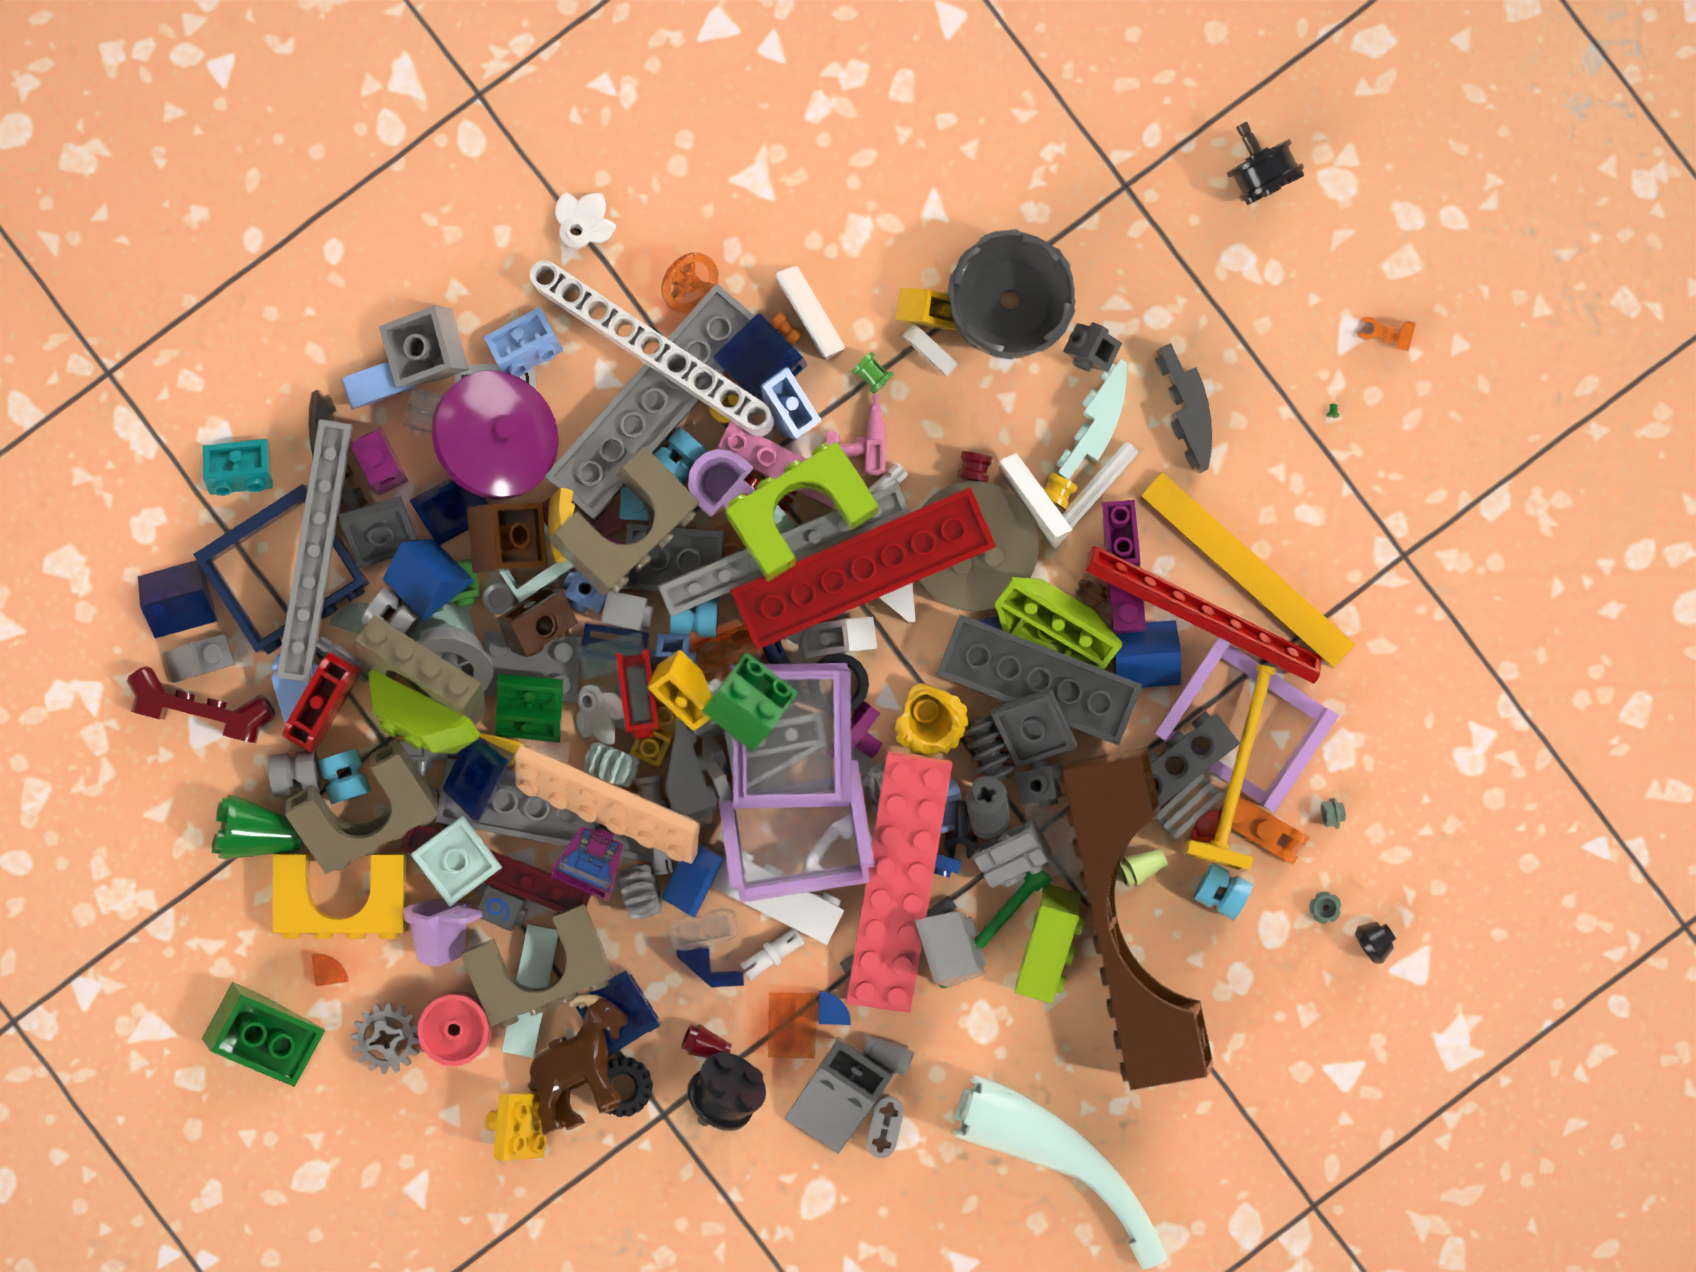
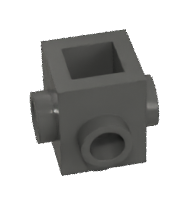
M1092 322L1088 326L1077 323L1069 336L1063 352L1073 358L1072 364L1084 371L1089 372L1091 368L1109 372L1122 343L1108 334L1109 330L1100 324Z
M1044 759L1031 763V769L1014 773L1021 805L1038 802L1039 807L1058 804V798L1064 796L1059 781V776L1063 775L1062 763L1050 765L1049 759Z

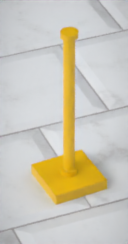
M1257 664L1256 667L1258 676L1215 839L1210 841V845L1193 840L1184 841L1181 850L1182 855L1241 871L1251 870L1254 857L1230 851V845H1227L1270 677L1275 675L1276 671L1275 668L1262 664Z

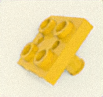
M537 1092L499 1094L498 1110L490 1111L485 1118L486 1129L488 1131H496L493 1159L511 1161L544 1158L547 1138L541 1131V1120L538 1112L540 1100Z

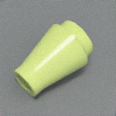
M1158 848L1154 851L1123 857L1118 872L1127 887L1131 885L1137 887L1161 868L1168 866L1163 851Z

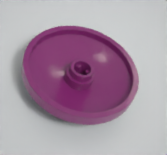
M481 371L460 379L441 397L432 419L433 446L442 467L459 486L480 497L502 500L521 496L545 479V475L552 469L556 460L559 444L558 429L552 410L543 396L532 385L509 373Z

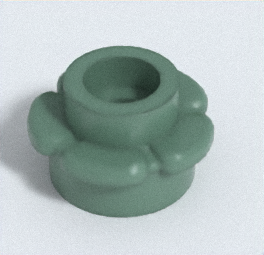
M1335 798L1321 802V817L1325 827L1334 826L1335 829H1339L1340 822L1346 820L1344 805L1342 802L1338 803Z
M1329 892L1318 893L1316 898L1310 902V912L1314 914V919L1319 923L1334 922L1341 914L1340 899L1336 895H1330ZM1325 904L1328 905L1327 911H1324L1322 908Z

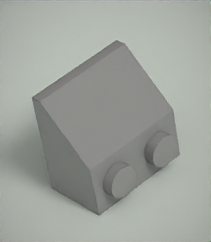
M434 305L379 326L396 388L438 381L469 370L452 308Z
M955 911L915 921L935 984L952 987L985 975L983 966H986L987 962L982 948L976 947L973 936L977 935V930L971 916L967 917L966 913Z

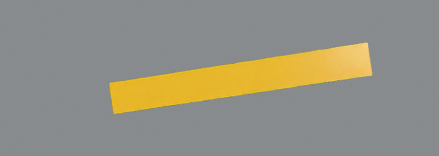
M1163 472L1140 496L1332 668H1335L1355 646L1351 639Z

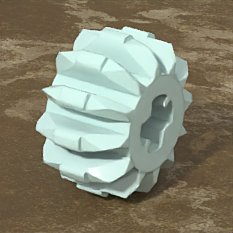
M597 742L593 743L587 751L583 769L586 773L618 786L628 787L631 786L633 779L636 778L640 761L637 757L627 752Z

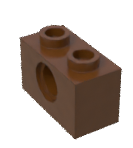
M551 586L544 587L496 618L511 651L526 657L540 653L544 649L543 646L566 636L569 633V629L578 624L564 591ZM541 618V625L536 630L537 620Z

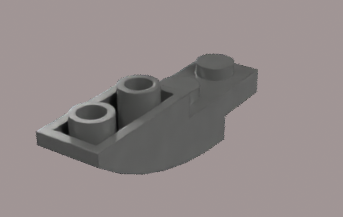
M1170 343L1157 350L1159 357L1155 358V362L1161 375H1168L1172 386L1168 389L1176 405L1181 404L1183 407L1182 410L1172 415L1175 420L1170 423L1173 432L1178 440L1184 439L1188 448L1184 452L1191 469L1197 468L1200 474L1209 469L1212 451V422L1209 402L1197 367L1184 372Z

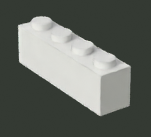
M742 850L746 882L782 876L784 871L769 863H766L763 868L752 862L754 859L753 855ZM725 857L710 887L740 901L738 889L730 888ZM813 892L742 902L826 945L845 908L839 906L842 900L826 892L823 893L822 897Z

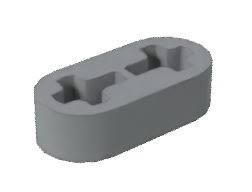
M882 1097L877 1101L867 1137V1147L869 1152L877 1158L890 1156L896 1148L903 1118V1106L896 1097ZM888 1102H892L898 1114L892 1115L889 1125L883 1124L884 1113L880 1112V1108L886 1107ZM886 1129V1141L891 1142L890 1147H884L883 1151H878L877 1145L872 1143L873 1138L879 1139L881 1130Z

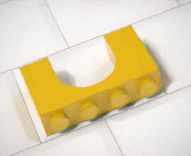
M310 853L273 854V933H281V939H301V933H314V939H333V933H346V939H366V933H379V939H398V933L407 931V922L404 920V909L407 907V854L371 855V889L369 899L359 913L349 918L329 916L315 904L310 891Z

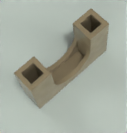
M646 446L623 466L616 475L640 499L646 508L648 529L642 540L629 545L612 543L603 538L578 511L558 528L548 540L602 596L606 595L610 590L616 594L629 581L625 575L633 567L640 571L652 559L648 553L655 546L661 550L674 538L671 531L678 524L684 528L697 515L693 509L700 502Z
M373 615L356 637L355 644L361 666L368 673L371 669H374L391 679H394L399 673L420 686L434 701L470 718L474 726L478 724L487 712L482 684L377 616Z
M399 740L370 754V770L390 800L388 809L376 820L363 824H354L338 818L330 810L314 785L285 800V816L325 874L333 870L344 869L357 857L374 853L380 845L390 840L396 841L402 838L408 830L418 825H427L439 815L438 798Z
M585 902L557 912L552 917L567 957L564 974L552 985L543 988H531L517 982L508 972L495 938L462 952L461 956L491 1027L499 1024L501 1028L510 1026L519 1021L517 1016L530 1012V1015L534 1016L548 1010V1003L559 999L561 1004L574 1000L579 995L578 991L590 987L592 992L609 985L608 979L613 977L614 972Z

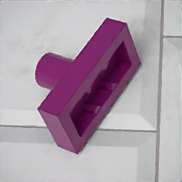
M865 701L862 702L851 717V751L856 747L869 758H873L881 749L882 743L868 733L867 730L881 713ZM834 740L825 751L833 759Z

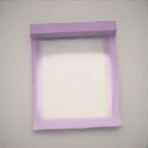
M847 663L763 664L798 693L773 730L754 751H751L732 736L733 796L731 799L733 808L848 807L849 802H852L850 670H847ZM730 665V672L735 665Z
M858 760L851 761L852 802H849L848 807L733 808L731 798L721 802L718 797L730 888L738 889L741 903L870 882L868 868L874 867ZM834 777L746 792L747 795L834 793Z

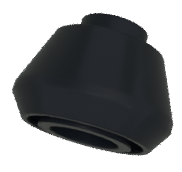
M1378 922L1357 926L1355 937L1364 952L1374 964H1383L1394 950L1392 942L1396 940V937L1386 923L1380 926Z

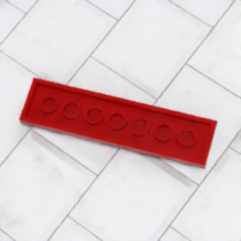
M971 487L801 559L796 562V565L770 581H767L765 576H762L730 591L753 645L758 650L996 547V544Z

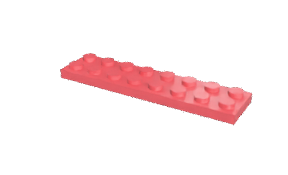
M889 751L886 753L871 845L874 867L868 868L870 882L865 883L846 1004L911 1013L922 941L915 921L927 917L952 768L951 760Z

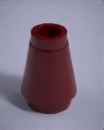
M691 1024L688 1027L681 1049L688 1051V1055L704 1058L720 1052L730 1053L732 1048L731 1043L726 1042V1040L700 1024L698 1026Z

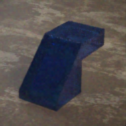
M710 946L677 949V957L711 988L744 986V970L712 972Z

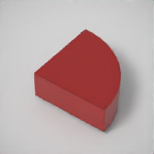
M1222 808L1204 814L1193 827L1190 840L1200 843L1214 841Z

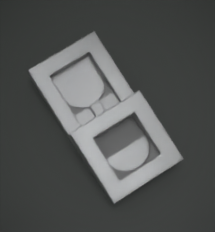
M707 732L703 735L702 741L703 759L717 796L721 802H724L733 796L725 777L731 770L723 749L712 734Z

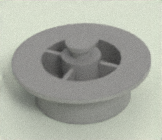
M443 626L427 631L418 641L425 648L482 684L483 692L491 684L493 664L489 656L483 651L481 642L472 633L457 627ZM405 677L407 682L415 690H417L425 696L432 698L420 686H418L416 683Z

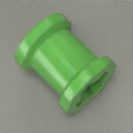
M871 351L851 372L854 375L858 374L871 387V392L875 394L894 374L891 371L887 372L874 359L875 354Z

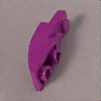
M1135 500L1102 502L1105 551L1140 567L1141 559ZM1107 582L1113 632L1115 634L1145 632L1144 601Z

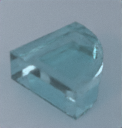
M364 602L349 604L333 616L330 624L359 634L365 626L361 619L370 604Z

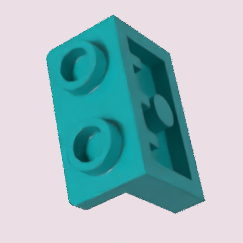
M258 439L204 445L203 480L209 494L226 496L233 492H260L264 489L273 488V479L270 474L268 440Z

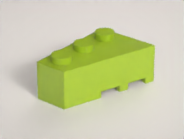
M1049 884L1045 889L1042 888L1041 902L1038 912L1034 916V925L1017 976L1015 993L1052 1004L1055 994H1062L1066 981V976L1062 975L1065 964L1071 965L1075 952V946H1071L1074 935L1080 936L1084 917L1080 916L1081 893Z

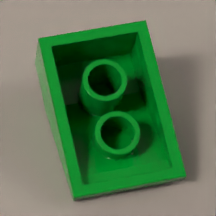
M232 982L207 1027L202 1040L210 1052L295 1087L321 1040L325 1029L260 993Z

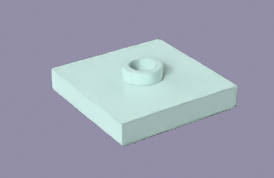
M464 815L411 854L449 907L502 868V865Z

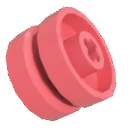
M454 991L439 996L425 1007L419 1018L417 1035L421 1048L430 1059L441 1065L460 1066L470 1063L486 1049L492 1038L493 1026H490L479 998L470 993ZM450 1024H457L460 1027V1033L458 1032L453 1035L449 1031L452 1028Z

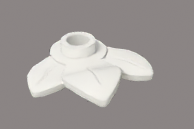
M567 192L560 196L555 208V217L561 224L559 235L565 246L571 249H581L589 242L602 243L613 235L616 225L610 220L604 219L606 202L602 194H588L582 197L579 202ZM578 228L582 233L574 236L570 233V230Z
M595 684L582 687L577 697L580 709L576 717L577 729L584 740L593 735L601 743L614 744V720L624 718L621 697L614 692H606L602 687Z

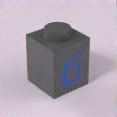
M491 885L487 886L477 909L482 911L481 919L508 931H512L515 925L521 927L528 912V909L523 907L526 902L525 899Z

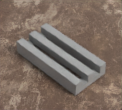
M1202 773L1166 803L1155 818L1177 840L1218 802L1223 795ZM1201 782L1204 787L1167 821L1163 816ZM1210 791L1213 796L1175 830L1172 826Z

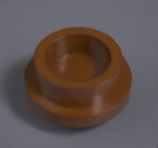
M1089 578L1088 581L1083 579L1079 581V588L1076 594L1084 601L1095 607H1098L1100 602L1106 601L1107 596L1104 593L1106 588L1101 583L1092 578Z

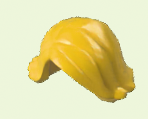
M919 683L911 688L908 698L903 705L902 716L896 720L894 727L895 731L898 732L896 740L903 747L909 748L912 754L930 758L935 757L939 752L947 754L951 748L958 746L959 739L964 736L965 727L968 726L967 707L960 703V698L957 696H951L948 692L934 686Z

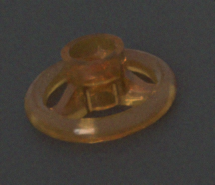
M697 252L688 253L676 259L669 266L662 280L661 293L666 305L676 312H691L716 283L718 284L719 274L715 262L709 256ZM695 262L704 264L708 269V282L699 280V277L695 274ZM695 290L703 292L700 297L692 302H677L687 292L691 293Z

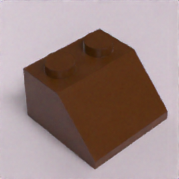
M542 502L499 503L467 508L473 573L548 567Z

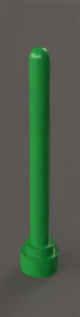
M1043 870L1036 874H1031L1030 871L1026 872L1027 875L1023 878L1025 882L974 938L976 947L983 949L1034 890L1038 892L1041 888L1045 889L1053 879ZM939 985L940 988H948L946 986Z

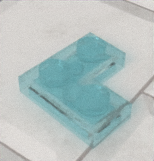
M641 632L578 647L585 680L617 672L619 680L616 654L623 653L624 656L642 654V650H645ZM644 669L628 671L632 702L648 698Z

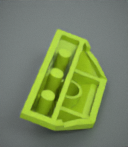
M1012 577L995 601V607L998 611L1003 631L1103 670L1122 647L1120 639L1095 610L1043 579Z
M371 669L368 673L373 712L381 722L379 727L386 734L392 737L396 735L403 737L408 745L417 750L422 747L432 753L456 754L476 741L480 736L470 718L374 669Z

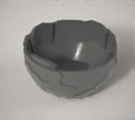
M1017 229L994 231L982 236L976 244L964 252L949 277L947 295L956 328L962 337L974 348L996 358L1013 360L1047 350L1065 333L1075 313V286L1070 269L1071 265L1059 248H1055L1037 236L1018 231ZM1008 291L1016 293L1019 297L1018 306L1014 309L1003 307L1000 301L1003 293Z

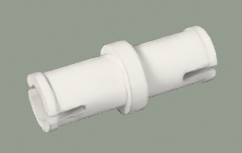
M791 928V930L772 943L766 942L763 944L764 948L746 961L741 962L740 965L752 981L772 965H780L782 963L781 959L805 943L796 930Z

